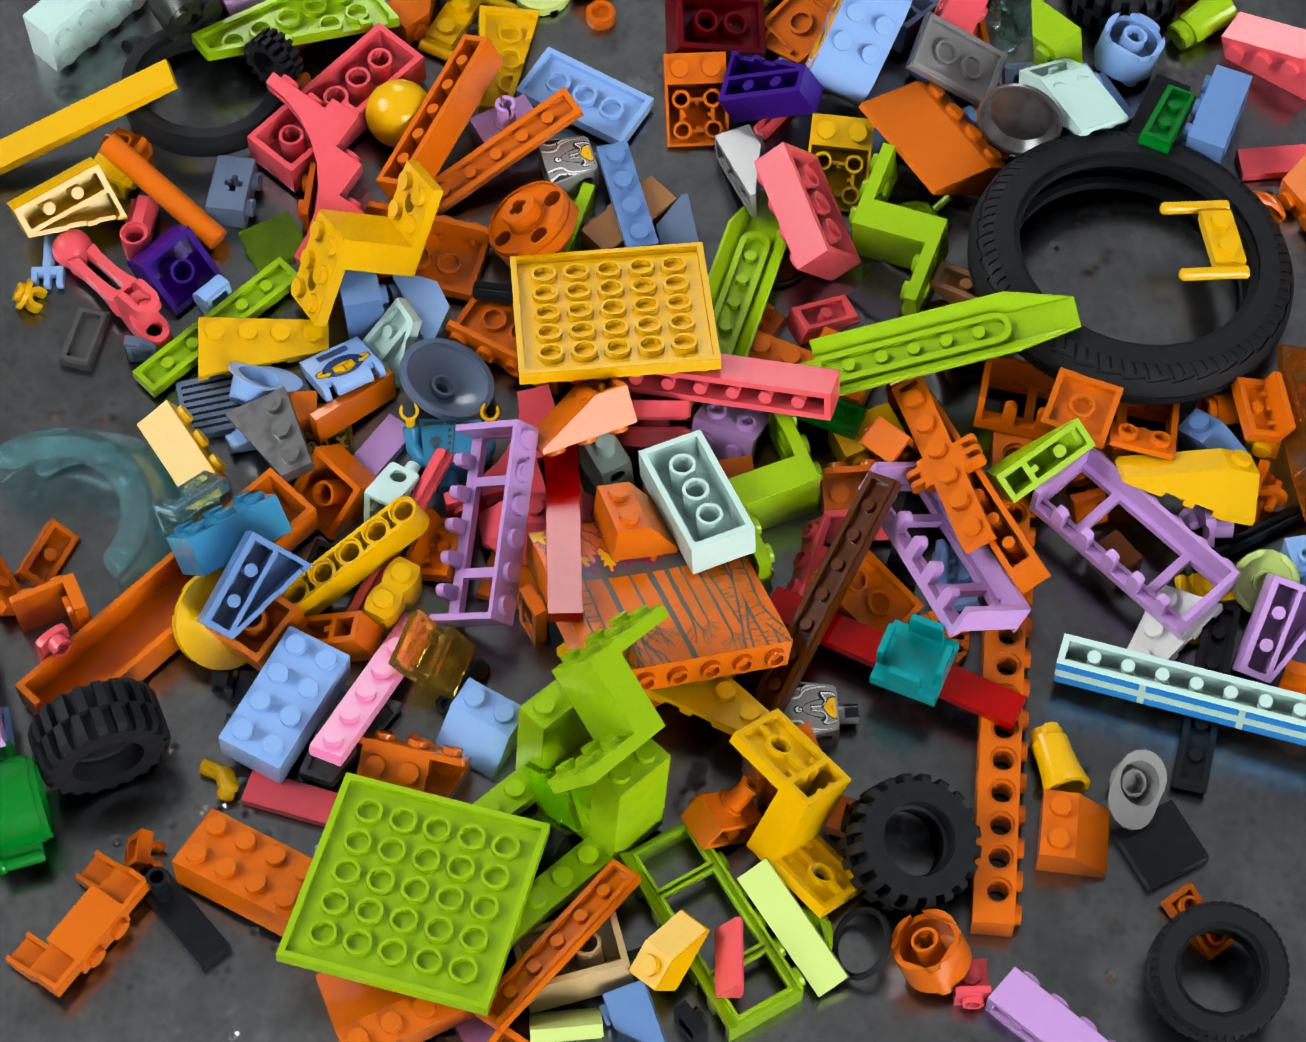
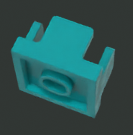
M912 614L909 624L895 619L893 624L889 622L879 644L876 664L870 675L869 683L934 707L958 653L960 643L944 637L945 626L939 622L917 614Z

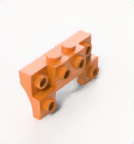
M99 850L94 852L95 857L81 874L77 873L74 876L76 881L88 890L46 938L48 944L28 931L25 934L26 939L11 956L7 955L5 958L7 964L32 982H38L59 998L81 972L85 975L91 967L95 968L102 962L109 945L114 939L119 940L126 933L129 921L131 920L129 914L150 890L143 875L133 868L112 860Z

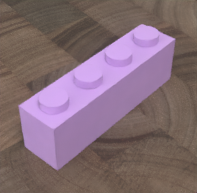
M1016 967L1011 970L987 999L985 1010L1025 1042H1116L1112 1039L1108 1041L1099 1034L1097 1027L1089 1019L1083 1016L1079 1018L1070 1011L1068 1004L1056 994L1050 995L1040 987V982L1034 975L1027 971L1021 972Z

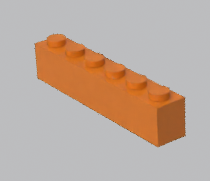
M463 34L376 179V182L390 201L394 198L398 186V177L404 169L406 160L418 161L431 177L435 179L504 62L489 37Z

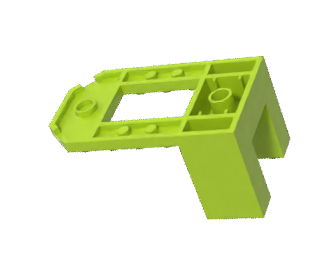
M557 679L519 707L516 770L473 803L474 805L519 816L540 800L583 839L582 842L534 879L511 948L570 901L579 891L586 888L612 858L619 861V853L631 851L662 826L671 755L651 738L594 784L553 793L547 781L557 774L556 767L570 758L574 757L576 759L582 754L580 748L593 740Z

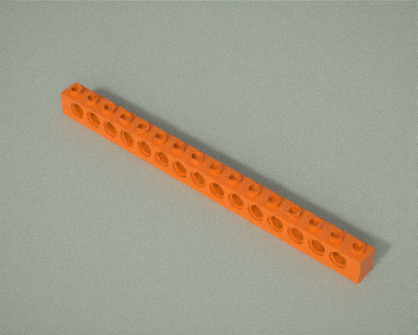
M992 431L989 469L1014 451L1034 440ZM989 478L1014 519L1018 521L1019 527L1030 544L1034 547L1036 527H1030V518H1035L1036 515L1029 509L1032 499L1031 492L1016 503H1012L1003 499ZM1034 588L1022 594L1030 607L1033 604ZM984 599L983 606H989ZM1026 617L1015 633H1012L1011 629L982 631L980 676L1027 697L1026 699H1029L1030 679L1024 678V669L1030 668L1031 648H1025L1026 637L1031 638L1032 617ZM1009 638L1013 640L1014 643L1005 644L1001 642L1000 639ZM1006 668L1011 670L1013 674L1004 675L998 670ZM1023 708L1012 730L978 715L974 805L976 816H974V826H980L981 837L976 839V845L982 846L981 857L973 860V863L977 864L978 869L974 877L971 878L969 934L1012 937L1014 926L1021 925L1022 904H1016V892H1022L1023 871H1017V859H1023L1024 838H1018L1019 826L1024 827L1026 806L1019 805L1020 794L1026 793L1027 773H1021V762H1027L1028 742L1022 741V730L1027 731L1029 724V710H1023ZM1003 730L1008 732L1011 737L1001 738L995 732ZM1004 762L1010 768L1007 770H1000L994 765V763ZM1003 794L1009 800L1007 802H998L993 798V795ZM994 826H1001L1005 828L1008 833L1004 835H998L994 833L991 828ZM995 858L1001 859L1007 866L997 868L990 863V860ZM993 891L1000 892L1004 895L1005 899L995 901L989 897L988 893Z

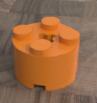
M929 908L922 910L923 914L912 917L910 914L898 923L892 933L891 949L894 960L906 981L914 989L924 993L947 995L955 989V986L967 974L973 953L958 924L947 912Z

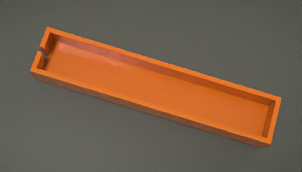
M271 467L239 493L251 490L252 494L263 491V494L277 495L293 531L272 542L289 552H292L320 527L316 508ZM232 499L228 504H226L223 508H225V507H227V506L233 504V503H234L233 499ZM171 551L69 638L72 647L66 655L55 658L52 653L15 684L22 703L35 715L40 713V709L46 703H52L58 695L69 693L72 691V688L80 685L83 687L97 680L101 682L108 681L109 678H119L120 680L132 678L137 682H142L180 649L172 630V615H174L182 588L196 575L182 574Z

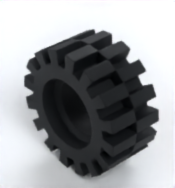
M275 28L262 30L244 48L246 50L244 56L249 58L246 62L248 66H253L251 71L253 74L258 73V79L261 82L267 81L273 72L280 77L285 74L295 79L302 72L301 70L304 65L301 62L303 59L302 56L297 55L299 52L298 48H293L291 45L293 41L290 38L286 40L285 34L283 32L278 34Z

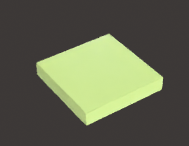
M596 1007L529 1013L530 1042H563L604 1037L601 1009Z

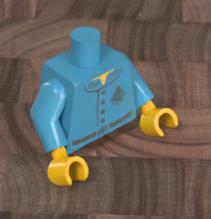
M414 403L415 414L410 418L403 415L402 405L400 406L399 414L406 422V426L403 427L406 451L412 461L420 464L424 470L438 448L446 449L453 455L461 452L470 454L472 438L455 431L456 424L482 422V419L463 421L419 419V424H416L415 418L419 414L418 406ZM484 403L480 408V415L485 422L496 421L501 417L502 409L500 405L496 406V415L492 418L486 414L487 403ZM496 440L488 441L485 465L495 452ZM453 459L439 484V492L441 494L449 492L452 485H459V481H467L468 470L456 466Z

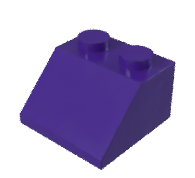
M173 225L126 263L137 279H143L157 292L161 304L174 316H178L194 302L192 294L214 276L220 274L224 277L191 228L185 225Z

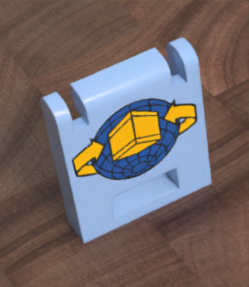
M358 336L299 362L304 377L326 402L333 400L329 389L332 386L338 396H341L374 381L371 369L379 378L386 376L382 362Z

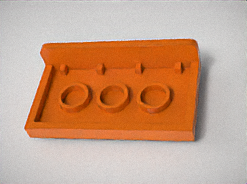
M369 201L366 212L369 215L387 217L389 203ZM435 215L415 275L437 281L444 296L469 301L473 296V285L475 281L480 279L491 247L488 240L490 229L478 222L469 223L455 220L447 215ZM377 273L378 281L391 283L390 274Z
M472 296L456 320H449L445 325L447 339L467 346L486 363H494L504 368L511 376L518 378L519 370L513 304L477 300ZM550 382L534 386L540 387L549 384L551 392L558 395L567 382Z

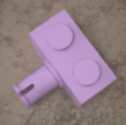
M525 94L515 98L503 95L502 104L499 97L495 102V107L470 118V137L477 148L533 109Z

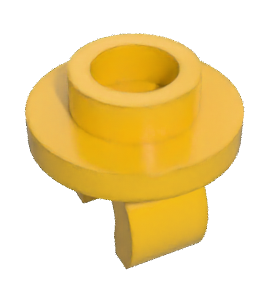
M27 279L25 283L19 282L12 297V300L17 301L15 308L21 310L25 305L28 311L39 313L43 305L35 302L33 296L44 299L48 291L41 286L32 287L33 280Z

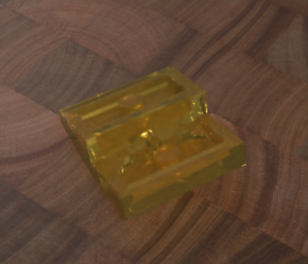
M418 609L410 614L388 664L416 684L451 699L455 697L476 646L453 626L443 630L424 612Z

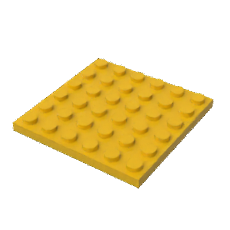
M703 242L510 256L520 385H538L562 381L573 382L588 379L604 380L614 377H640L643 375L675 374L692 371L706 372L721 369V354Z

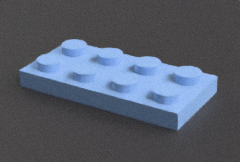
M549 46L516 89V97L525 94L531 105L536 107L565 87L584 114L571 125L610 144L624 140L628 142L654 106L653 97Z

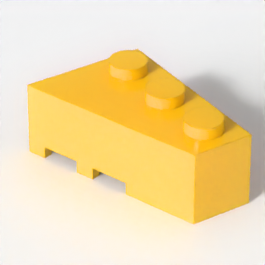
M91 157L7 202L21 230L28 238L68 231L70 228L85 225H98L100 222L128 219L99 164Z

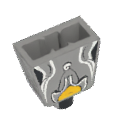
M587 137L549 139L537 147L538 162L544 181L555 183L571 199L578 196L583 182L595 185V190L599 188V171L601 167L596 152L593 153Z
M799 682L784 711V714L796 726L807 722L810 723L819 747L834 745L839 742L840 725L859 724L858 703L838 704L836 687L829 684Z

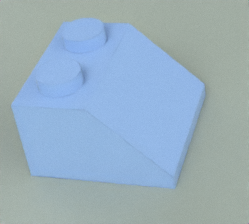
M469 677L451 703L435 744L441 748L443 745L462 748L464 755L471 756V769L493 781L517 746L518 717L521 705Z

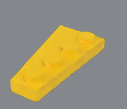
M479 6L478 36L489 37L504 62L478 105V113L495 107V102L499 97L502 104L503 95L515 97L540 10Z
M198 317V382L208 380L211 376L225 374V376L233 375L228 368L231 362L270 366L271 364L284 361L291 363L306 360L328 350L329 322L327 326H315L311 320Z

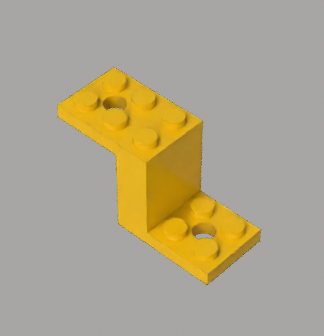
M406 160L404 169L398 177V186L394 198L389 203L387 217L327 209L318 210L316 219L310 226V237L306 249L301 253V264L297 276L291 284V295L315 326H327L345 270L414 277L444 192L418 161Z
M778 708L735 731L729 742L778 789L746 846L761 861L768 858L786 886L819 918H822L864 890L862 887L857 889L853 887L849 880L854 878L850 869L844 871L841 863L844 859L819 835L852 779ZM779 747V748H781L784 752H781V751H779V750H777V749H775V748ZM820 874L824 877L825 880H822L815 875Z

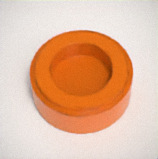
M595 0L587 6L586 23L590 28L604 31L610 29L615 24L616 9L611 2Z

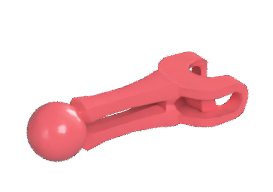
M79 229L62 231L55 237L52 244V254L56 262L64 268L70 269L73 275L82 279L94 289L108 304L114 314L122 318L134 336L147 339L155 343L159 348L171 340L172 331L169 323L159 312L162 308L160 298L143 279H136L118 268L92 243L90 237ZM90 262L113 280L120 289L116 290L86 264ZM154 324L162 332L160 335L151 336L147 334V328Z

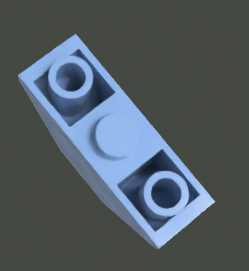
M390 274L391 283L387 284V288L392 301L394 302L397 297L406 298L422 320L416 342L429 338L445 339V325L451 320V312L438 282L419 275L410 277Z

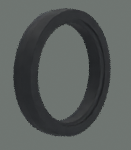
M162 29L147 37L134 48L124 64L121 80L164 59L198 49L192 41L184 46H177ZM244 55L239 56V57H241V58H243V59H245V60H248V59H249V58L245 57ZM267 87L262 102L249 115L231 124L213 128H192L174 124L158 116L147 104L127 113L126 116L140 136L145 137L148 142L160 149L190 157H215L218 154L227 155L248 148L247 136L283 106L284 103L274 96Z

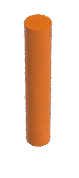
M114 133L101 145L99 153L179 223L189 226L195 236L210 250L214 249L224 239L228 231L120 136Z

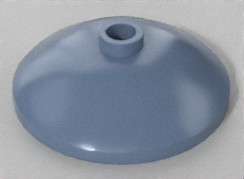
M443 338L424 339L410 346L400 362L399 378L404 391L418 407L433 416L452 421L472 419L480 415V408L484 403H487L488 407L492 401L495 385L489 367L477 353L461 343Z

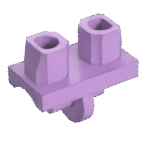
M1195 504L1193 509L1182 506L1179 509L1178 516L1190 530L1202 528V536L1208 541L1211 548H1214L1215 538H1233L1234 523L1212 517V510Z

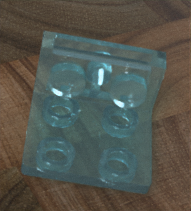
M204 470L151 503L165 538L175 533L174 527L189 520H193L196 523L205 518L203 515L205 511L221 505L220 496L231 490L227 478Z

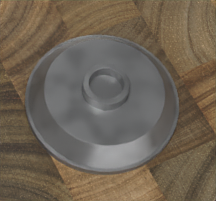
M1009 83L994 87L983 96L977 109V123L984 137L998 149L1013 155L1020 156L1039 144L1060 137L1062 132L1063 120L1058 106L1047 94L1029 85Z

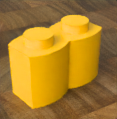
M401 556L395 558L385 569L382 583L375 586L368 594L364 605L365 614L383 628L382 635L387 637L405 611L410 609L419 600L423 590L420 566Z

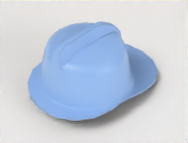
M231 362L228 365L229 371L233 374L229 399L234 403L244 405L284 386L288 392L298 391L303 387V382L297 375L281 368L249 365L241 362Z

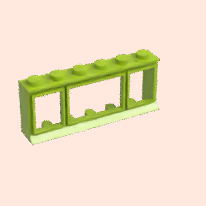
M681 822L631 851L619 853V862L640 874L642 882L636 887L635 892L640 899L644 897L651 908L652 919L658 928L675 915L666 899L714 874L758 942V944L744 951V966L766 955L787 987L739 1015L728 998H717L715 996V968L710 970L698 951L688 969V975L691 982L695 986L699 984L707 996V1006L713 1015L718 1014L726 1027L725 1037L728 1042L803 999L805 980L797 967L791 968L784 958L786 951L777 937L772 939L765 929L768 927L766 920L757 908L753 910L747 901L749 898L748 894L739 881H734L728 871L730 870L729 862L721 851L716 853L714 848L701 850L684 822ZM690 837L706 863L658 888L643 862Z

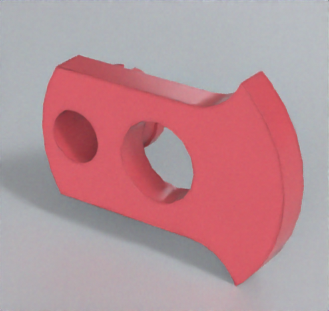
M63 623L47 630L35 642L40 663L51 653H53L55 658H60L71 649L72 643L69 640V631Z

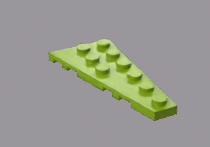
M266 0L191 34L192 43L207 61L244 55L246 51L244 49L245 45L266 28H270V30L275 28L278 34L283 32L285 39L288 40L290 38L293 41L291 45L296 46L367 33L379 22L387 29L400 27V18L385 0Z

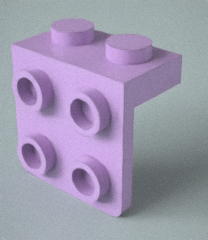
M703 403L694 415L691 432L701 429L718 459L722 460L752 455L753 459L758 438L768 425L769 412Z

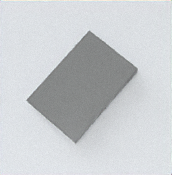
M929 11L924 15L905 68L978 107L983 96L989 90L997 87L1008 54Z

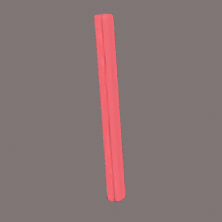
M443 448L435 450L410 495L424 511L454 459V455ZM403 550L363 580L346 612L362 610L365 613L364 605L368 594L375 586L382 583L385 569L390 562L401 555Z

